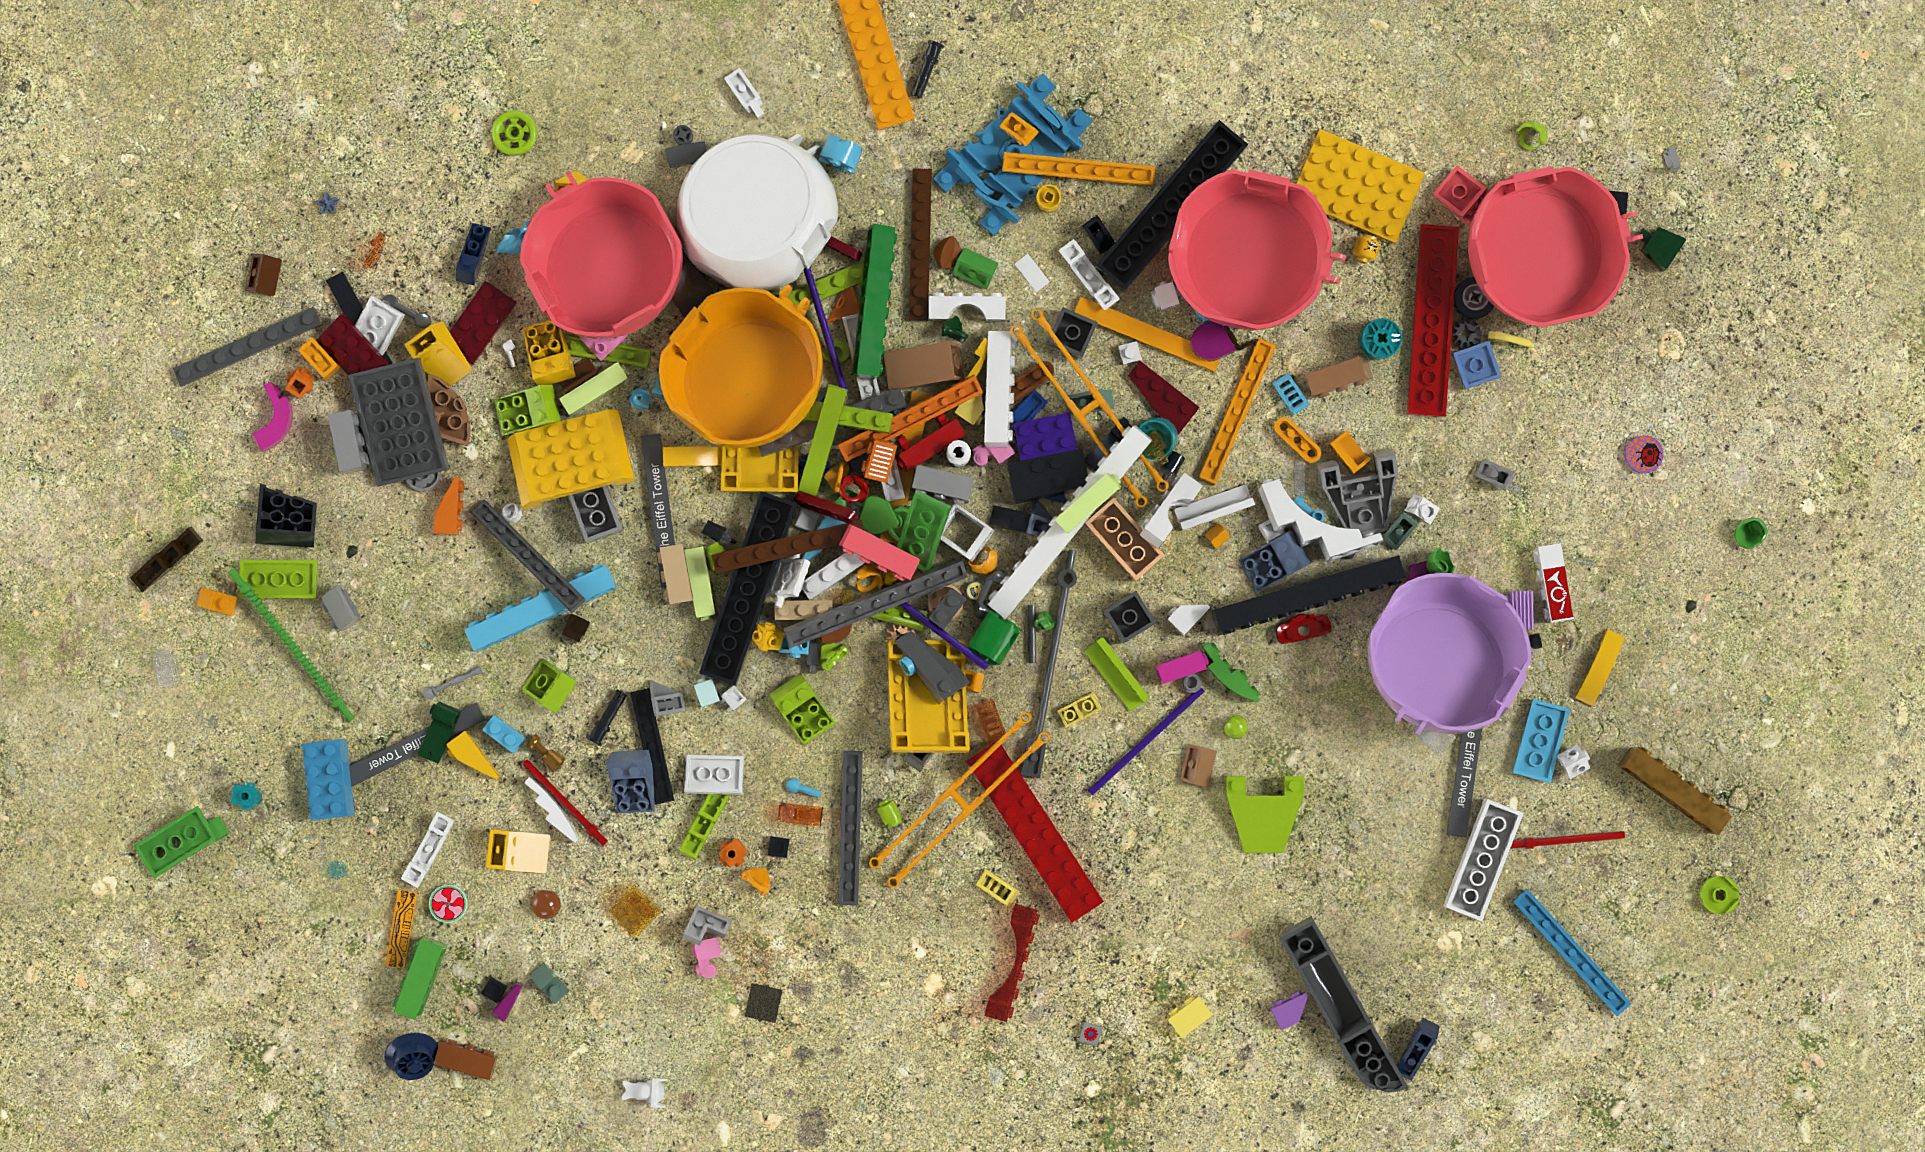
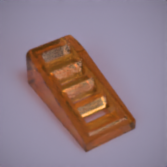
M989 699L975 705L989 743L1002 738L1006 732L994 700ZM992 707L991 710L985 711L983 713L981 711L986 708ZM989 715H995L994 717L989 718L987 720L984 719V717H987ZM997 721L998 723L991 727H987L988 724H991L993 722ZM1000 728V732L990 735L991 731Z

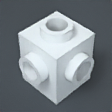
M1578 745L1557 755L1560 766L1569 779L1590 769L1588 760H1590L1589 755L1585 750H1581Z

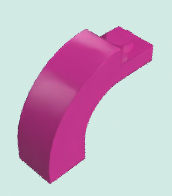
M271 382L264 385L273 404V418L266 427L253 433L260 450L263 452L274 448L287 436L293 420V408L290 398L287 396L281 398L280 396L283 395L278 385L275 386Z

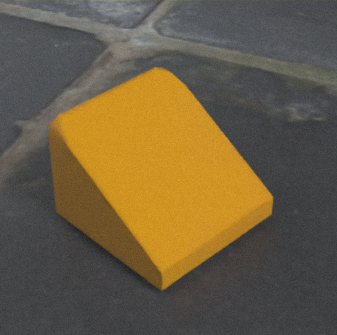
M965 670V676L970 682L966 686V690L980 693L984 674Z

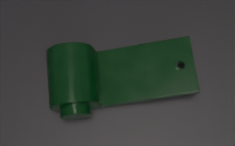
M440 701L437 704L434 703L430 709L433 720L417 754L439 764L447 747L446 744H448L461 714V710Z

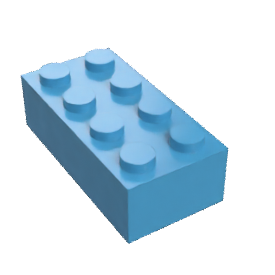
M337 739L302 744L311 821L354 816L355 810L347 740Z

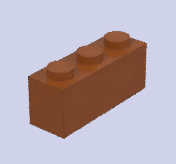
M446 1038L445 1041L442 1040L439 1043L434 1065L490 1080L492 1079L498 1056L494 1055V1051L487 1049L478 1051L475 1050L476 1046L470 1044L461 1046L457 1044L456 1040Z

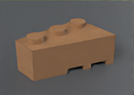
M1358 356L1305 374L1312 396H1318V398L1329 396L1331 391L1341 392L1347 390V386L1353 384L1354 386L1365 384L1366 380L1373 379L1367 356Z

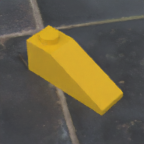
M468 731L462 732L446 744L449 748L447 752L452 759L456 758L458 761L495 780L501 778Z

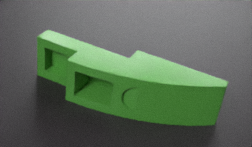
M1207 642L1202 646V649L1212 661L1207 668L1221 684L1247 700L1253 702L1260 700L1258 698L1260 693L1254 685L1251 687L1248 684L1247 680L1249 678L1243 670L1235 669L1230 672V664L1226 659L1222 660L1219 657L1218 653L1220 651L1214 643L1210 644Z

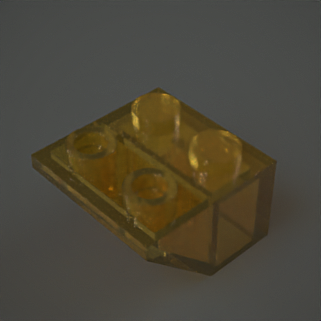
M634 884L609 910L635 938L663 911L637 884Z

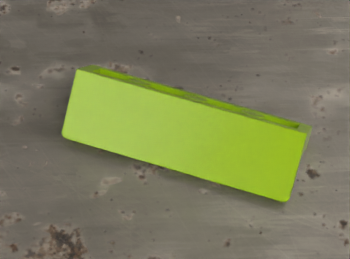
M1103 637L1084 651L1130 711H1133L1150 698Z

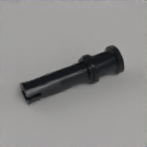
M928 40L929 46L926 54L922 56L924 62L911 92V95L915 97L918 92L917 98L920 99L923 98L922 96L934 65H937L939 62L937 59L940 51L944 49L943 44L933 40Z
M618 689L616 690L601 719L595 721V727L591 734L587 735V739L599 746L602 745V739L610 731L609 726L628 695Z

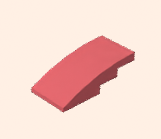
M1456 166L1433 193V196L1470 228L1480 203L1489 191L1463 169Z

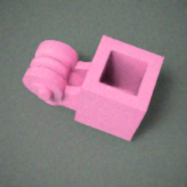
M979 445L972 450L974 462L978 466L986 465L988 456L994 457L998 465L1015 455L1010 445L1009 447H982V445Z
M718 936L703 939L700 946L695 943V946H692L693 957H697L699 965H696L698 977L712 978L717 972L716 966L710 964V960L722 955Z

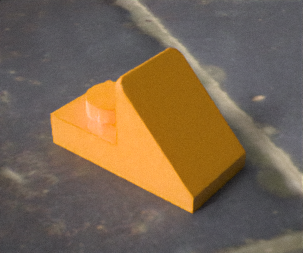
M1013 112L999 125L1019 145L1027 146L1038 134L1036 128Z
M201 587L196 606L234 616L239 597Z

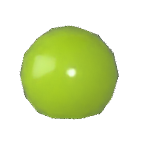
M1233 715L1224 726L1226 735L1232 739L1242 738L1248 730L1247 721L1240 715Z

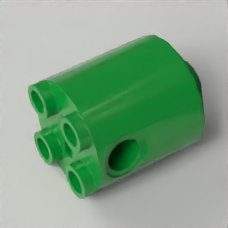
M991 610L985 615L969 642L968 648L986 661L989 666H1001L1018 637L1020 628L1008 619L1004 620L999 617L1000 615Z

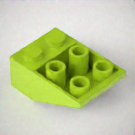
M539 385L493 399L502 436L561 421L553 385Z
M799 673L769 694L803 745L836 724L802 673Z

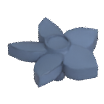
M326 192L324 200L316 201L322 206L321 214H325L328 209L330 212L336 213L334 205L339 202V199L331 198L329 193Z

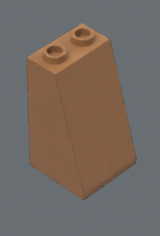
M946 341L884 352V357L882 358V364L887 374L885 376V384L890 391L898 388L908 390L958 383L965 379L959 343Z

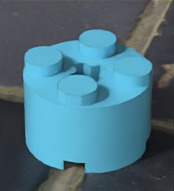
M828 135L818 161L826 165H833L832 169L835 171L843 172L844 170L847 173L854 174L863 151L862 147L849 140H840L841 137Z

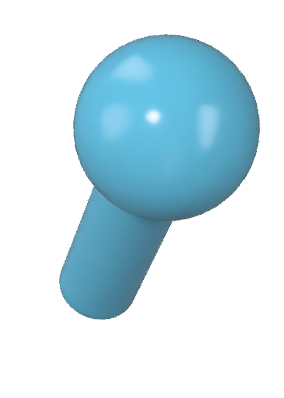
M791 778L786 783V789L790 793L802 792L817 798L821 796L820 790L802 785L796 778Z

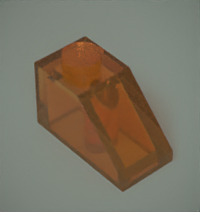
M780 802L777 821L821 826L823 807Z

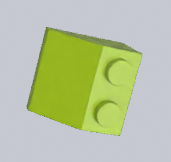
M542 658L521 690L542 706L557 713L577 681Z

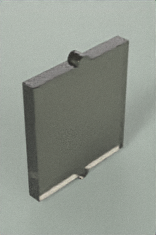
M752 983L745 1017L758 1019L759 1022L764 1020L776 1023L783 990L769 987L768 984L764 986Z

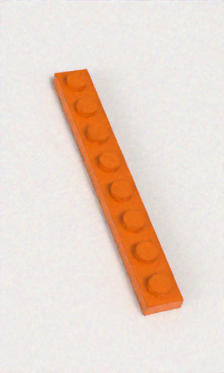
M972 375L893 415L890 434L863 430L837 445L847 462L865 453L868 442H872L873 438L889 441L984 392L975 375Z

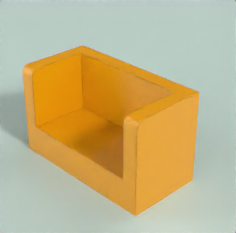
M313 337L298 349L305 359L327 381L341 369Z
M1347 430L1328 446L1351 475H1353L1372 459L1365 455L1349 435V430Z

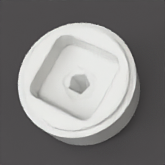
M509 503L502 509V517L508 523H516L522 516V510L515 503Z

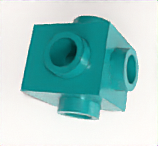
M244 782V785L234 784L231 804L240 805L239 809L251 810V807H257V804H260L262 800L260 788H256L255 783Z

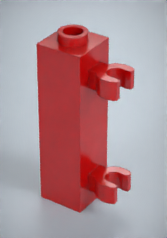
M944 413L934 417L941 428L911 447L905 436L897 439L896 442L903 451L896 456L899 468L908 472L949 446L953 441H957L965 436L966 433L957 418L948 422Z

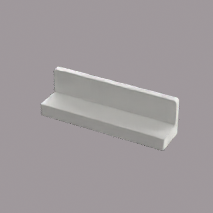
M1242 485L1190 503L1188 507L1176 508L1174 511L1181 531L1252 507L1255 503L1250 496L1247 485Z

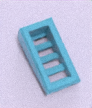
M1289 373L1272 383L1292 416L1310 405ZM1285 381H1289V384L1285 387H1279V385H1281ZM1290 387L1294 389L1286 395L1283 393ZM1296 393L1297 397L1289 401L1288 397ZM1298 400L1302 402L1295 407L1292 406Z

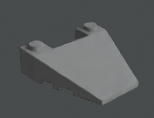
M1392 449L1373 452L1375 471L1344 477L1340 476L1339 465L1336 460L1316 463L1319 482L1345 529H1359L1362 536L1388 530L1392 509L1391 504L1395 493L1394 488L1398 477L1396 455Z

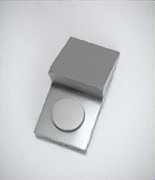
M1483 459L1475 476L1494 485L1499 490H1507L1516 473Z

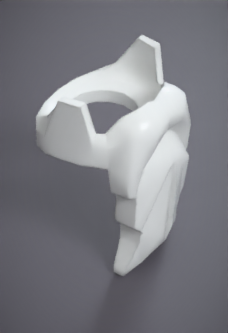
M653 1078L646 1082L638 1081L637 1083L624 1080L623 1086L626 1092L622 1095V1100L636 1098V1100H645V1102L651 1103V1108H665V1104L658 1102L664 1097V1086L661 1082L667 1081V1079Z

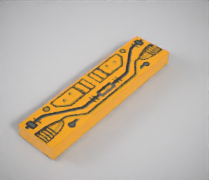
M398 889L385 966L402 969L406 967L418 892Z

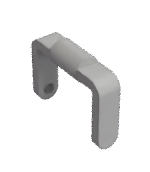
M1672 146L1663 153V158L1668 172L1675 173L1679 170L1681 164L1676 149Z

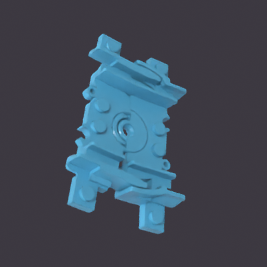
M1044 74L1040 75L1029 87L1023 82L1018 81L1016 87L1028 98L1025 102L1018 95L1011 101L1007 113L1004 108L998 109L997 116L1000 119L992 121L981 133L976 132L975 135L979 138L977 143L973 144L968 140V145L964 146L959 153L954 148H948L945 158L950 163L933 178L946 193L960 180L965 186L972 183L976 188L974 195L991 209L980 222V225L993 236L997 234L1008 220L1013 224L1019 222L1020 217L1010 210L1007 205L1011 204L1016 209L1025 201L1026 194L1029 198H1033L1036 195V190L1032 187L1038 186L1046 175L1005 172L1001 168L995 176L989 173L984 181L978 176L985 171L992 172L999 166L1002 167L1003 152L1017 151L1023 154L1062 157L1069 148L1078 152L1084 145L1079 137L1093 121L1078 108L1066 122L1049 104L1047 105L1043 100L1056 89V86ZM1011 112L1038 131V134L1027 146L1019 145L999 126ZM995 191L1002 194L998 201L990 198Z

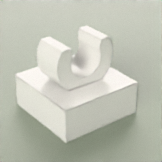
M732 686L721 696L723 699H721L720 703L723 704L726 701L730 706L727 709L729 712L732 709L738 708L747 699L735 686Z

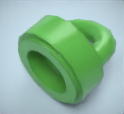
M1043 611L1038 615L1034 626L1037 629L1049 631L1055 627V623L1051 615Z

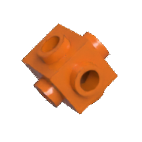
M298 366L295 371L291 370L285 380L288 382L285 390L302 399L304 394H309L314 387L312 383L314 376L309 370Z
M738 838L732 842L727 840L720 846L721 851L718 852L721 863L725 867L729 865L730 868L732 866L736 868L745 861L743 857L749 853ZM731 850L735 852V857L730 856L729 852Z

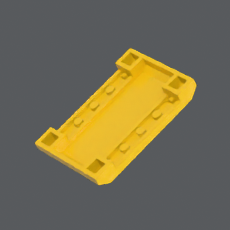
M607 409L517 432L507 438L523 510L541 506V502L615 483L616 486L635 482L619 410Z
M799 445L765 457L761 456L758 446L749 448L722 446V492L762 491L798 493Z
M888 640L887 660L891 752L969 753L966 687L941 704H938L916 672L908 676L903 671L899 660L905 656L896 645V640ZM924 640L957 665L965 675L966 656L945 640ZM958 640L965 645V640Z

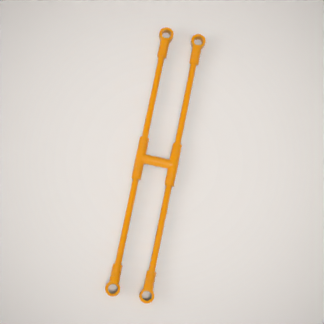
M1035 309L1032 311L1031 317L1039 322L1045 332L1049 333L1088 387L1087 389L1094 397L1092 402L1079 410L1030 345L1031 343L1023 333L1022 326L1014 325L1011 327L1010 332L1019 339L1024 348L1028 349L1066 401V405L1084 430L1088 431L1108 458L1110 453L1093 432L1092 426L1085 416L1100 405L1121 433L1125 429L1114 416L1112 409L1094 384L1090 383L1051 329L1052 327L1044 318L1043 310ZM1036 311L1040 312L1041 316L1039 318L1035 317ZM1015 327L1019 328L1018 334L1014 333ZM1141 454L1139 458L1157 483V489L1161 492L1166 491L1169 488L1168 481L1162 479L1156 469ZM1124 474L1122 479L1136 499V505L1138 507L1146 506L1148 503L1147 497L1141 495L1135 485ZM1161 482H1164L1166 484L1165 489H1162L1160 487ZM1139 498L1144 499L1143 505L1139 503Z
M1027 711L1021 713L1019 719L1002 738L962 776H959L935 799L936 801L890 846L885 847L877 856L870 859V867L874 869L880 867L882 861L891 853V850L949 796L963 809L954 818V821L907 867L905 866L895 876L889 878V887H898L900 881L910 872L911 868L957 824L966 819L984 801L983 799L1031 753H1034L1041 745L1050 740L1049 732H1041L1038 739L1028 747V750L970 804L958 794L956 790L965 782V779L1008 737L1032 720L1031 713ZM1023 714H1027L1029 716L1028 721L1023 720ZM1042 734H1046L1048 736V739L1046 741L1042 740ZM873 859L878 860L877 866L873 865ZM891 879H895L897 885H893Z

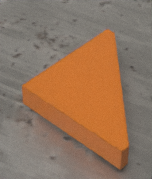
M853 286L842 291L834 309L827 319L828 324L842 320V317L859 313V303Z

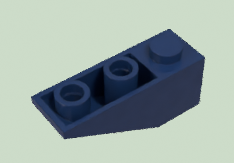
M472 223L456 266V281L475 285L491 227Z

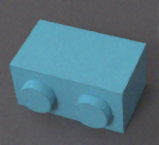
M493 715L482 730L512 753H516L527 739V737L497 715Z

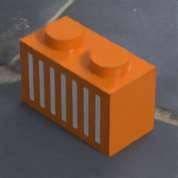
M873 438L872 442H868L866 453L869 454L867 461L864 460L861 467L865 478L887 483L897 449L895 443Z

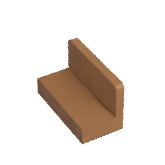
M1188 744L1179 781L1208 788L1217 751Z

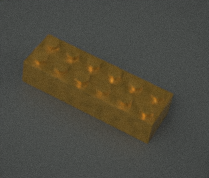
M1631 747L1618 764V767L1708 833L1719 835L1732 818L1728 813L1730 811L1722 804L1718 805L1712 802L1714 798L1705 792L1703 794L1697 791L1698 787L1695 784L1682 780V775L1674 769H1667V764L1661 759L1652 758L1650 756L1651 752L1646 748Z

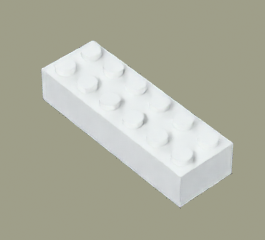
M1489 799L1483 800L1443 907L1479 921L1483 920L1524 813Z

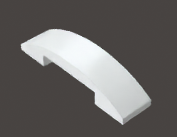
M1074 239L1059 250L1074 274L1104 311L1120 300Z
M437 811L417 852L402 875V880L417 888L420 886L442 848L455 820Z

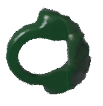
M956 315L942 324V336H948L959 342H964L969 337L963 331L962 323Z

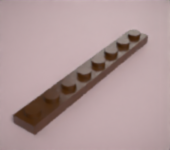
M913 168L909 321L928 322L932 169Z
M862 520L855 521L853 526L864 531ZM845 523L713 554L711 557L715 574L839 545L849 524Z

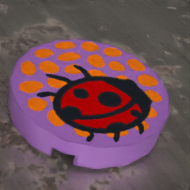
M1648 435L1632 439L1625 449L1626 463H1628V466L1633 471L1638 473H1650L1656 470L1664 458L1661 444L1655 438Z

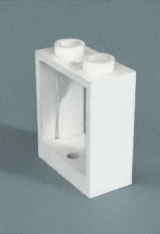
M955 503L951 507L940 540L973 562L994 533V530ZM958 512L983 529L967 552L943 536V533Z

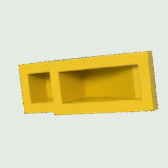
M663 447V466H722V447Z

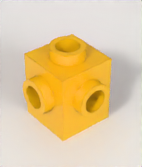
M769 622L756 624L751 642L757 645V648L761 651L780 650L785 632Z

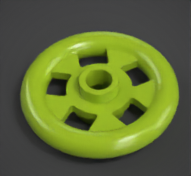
M517 110L507 111L495 120L491 133L492 140L502 153L511 156L522 155L528 152L535 144L537 127L528 114ZM509 119L512 124L505 128L503 123ZM519 119L526 123L523 128L517 124ZM514 130L518 131V135L515 137L511 135ZM524 132L530 133L528 141L522 140ZM505 133L507 140L501 141L499 134ZM519 142V148H511L510 143Z

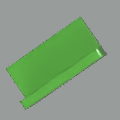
M964 248L952 274L987 289L998 266V262Z

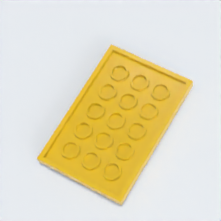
M1319 129L1296 184L1305 186L1316 197L1327 216L1395 244L1425 173Z

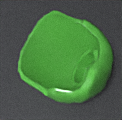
M1751 517L1739 523L1735 529L1734 538L1740 547L1752 549L1765 540L1768 530L1761 519Z
M1441 547L1435 549L1427 559L1426 567L1430 574H1453L1455 570L1449 552L1442 551Z

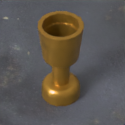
M535 734L525 747L528 750H537L543 756L542 761L554 773L564 763L566 758L553 749L548 751L540 744V736Z

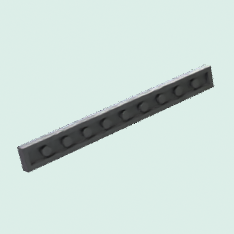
M959 558L914 576L911 580H904L784 628L790 648H793L965 579L968 576L963 560Z

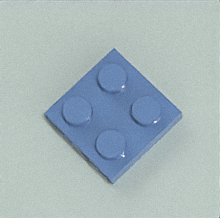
M1489 341L1452 354L1465 390L1502 377Z

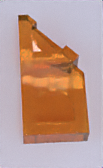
M382 232L378 234L375 240L372 239L370 241V244L375 248L364 261L371 269L377 264L385 245L386 235Z

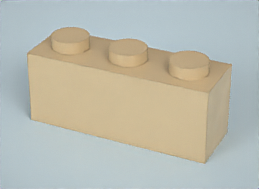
M677 544L660 547L657 557L659 564H663L664 571H660L662 583L666 582L667 590H664L666 602L669 601L670 605L693 601L684 545Z
M833 600L784 601L782 609L775 608V621L807 620L832 610Z

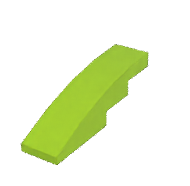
M708 794L678 852L693 860L697 859L730 795Z

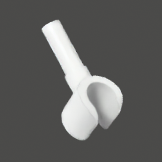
M510 339L504 342L503 348L507 353L511 367H515L511 350L516 347Z

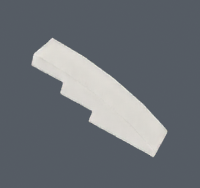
M529 777L525 784L539 794L535 802L549 812L545 820L573 842L577 843L580 839L560 805L546 789L532 777Z

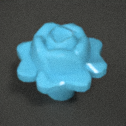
M641 387L637 391L632 390V395L629 398V402H632L631 407L637 408L640 411L644 407L649 408V403L652 400V397L649 396L650 392L643 390Z

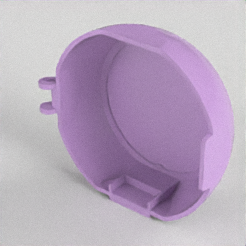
M1435 573L1417 577L1396 589L1370 632L1368 641V662L1376 688L1389 707L1397 713L1394 721L1398 723L1403 718L1417 726L1415 731L1417 735H1420L1423 729L1445 734L1467 733L1494 723L1511 706L1527 677L1525 671L1532 659L1530 641L1525 626L1518 613L1507 602V597L1471 575L1465 577L1452 573Z

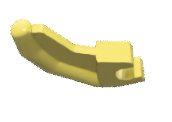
M1489 331L1488 339H1494L1496 342H1511L1528 348H1534L1535 346L1532 341L1519 336Z

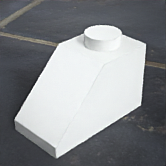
M1180 605L1178 608L1174 606L1167 613L1169 616L1167 621L1178 632L1185 635L1210 609V606Z

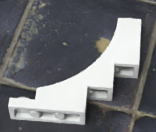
M1268 479L1262 482L1258 490L1274 532L1293 527L1300 547L1318 542L1326 563L1379 546L1383 541L1381 533L1375 535L1374 533H1369L1362 538L1359 529L1338 528L1311 517L1293 502L1283 488L1280 479L1274 481L1273 479Z

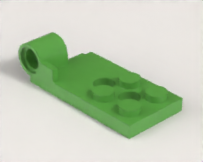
M196 806L137 843L134 847L154 879L201 849L222 839L229 834V831L220 816L208 822L199 806ZM174 837L180 839L181 844L179 847L173 845L172 840ZM158 847L164 848L165 855L163 857L157 855Z

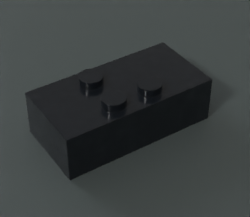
M1083 449L1007 464L1015 504L1074 493L1079 486L1083 488L1087 483L1085 479L1088 473Z

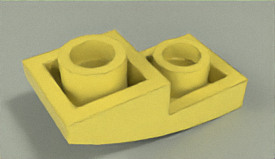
M1093 692L1058 710V713L1067 728L1102 710V707Z

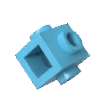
M784 635L778 653L789 654L790 658H800L801 654L808 655L809 641L790 648L786 635Z

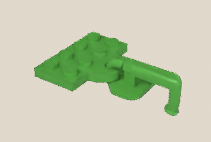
M851 490L845 491V494L851 498L858 495V493ZM919 491L914 493L910 506L900 505L892 509L887 500L874 495L866 498L863 503L855 502V504L863 507L860 520H862L863 527L866 530L875 534L888 531L892 538L898 541L897 548L920 559L916 568L925 572L931 569L952 506ZM840 496L835 503L846 507V501Z

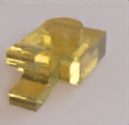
M1154 430L1148 435L1152 441L1145 451L1151 458L1155 457L1158 462L1160 461L1164 465L1169 461L1163 452V449L1167 446L1160 434Z

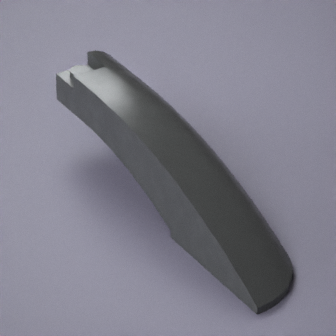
M1310 916L1297 924L1292 923L1280 933L1279 939L1358 1078L1368 1087L1384 1092H1398L1408 1088L1313 917Z

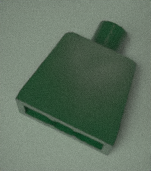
M1657 227L1653 233L1642 228L1638 234H1643L1641 241L1645 243L1641 252L1662 272L1667 270L1687 240L1661 227Z

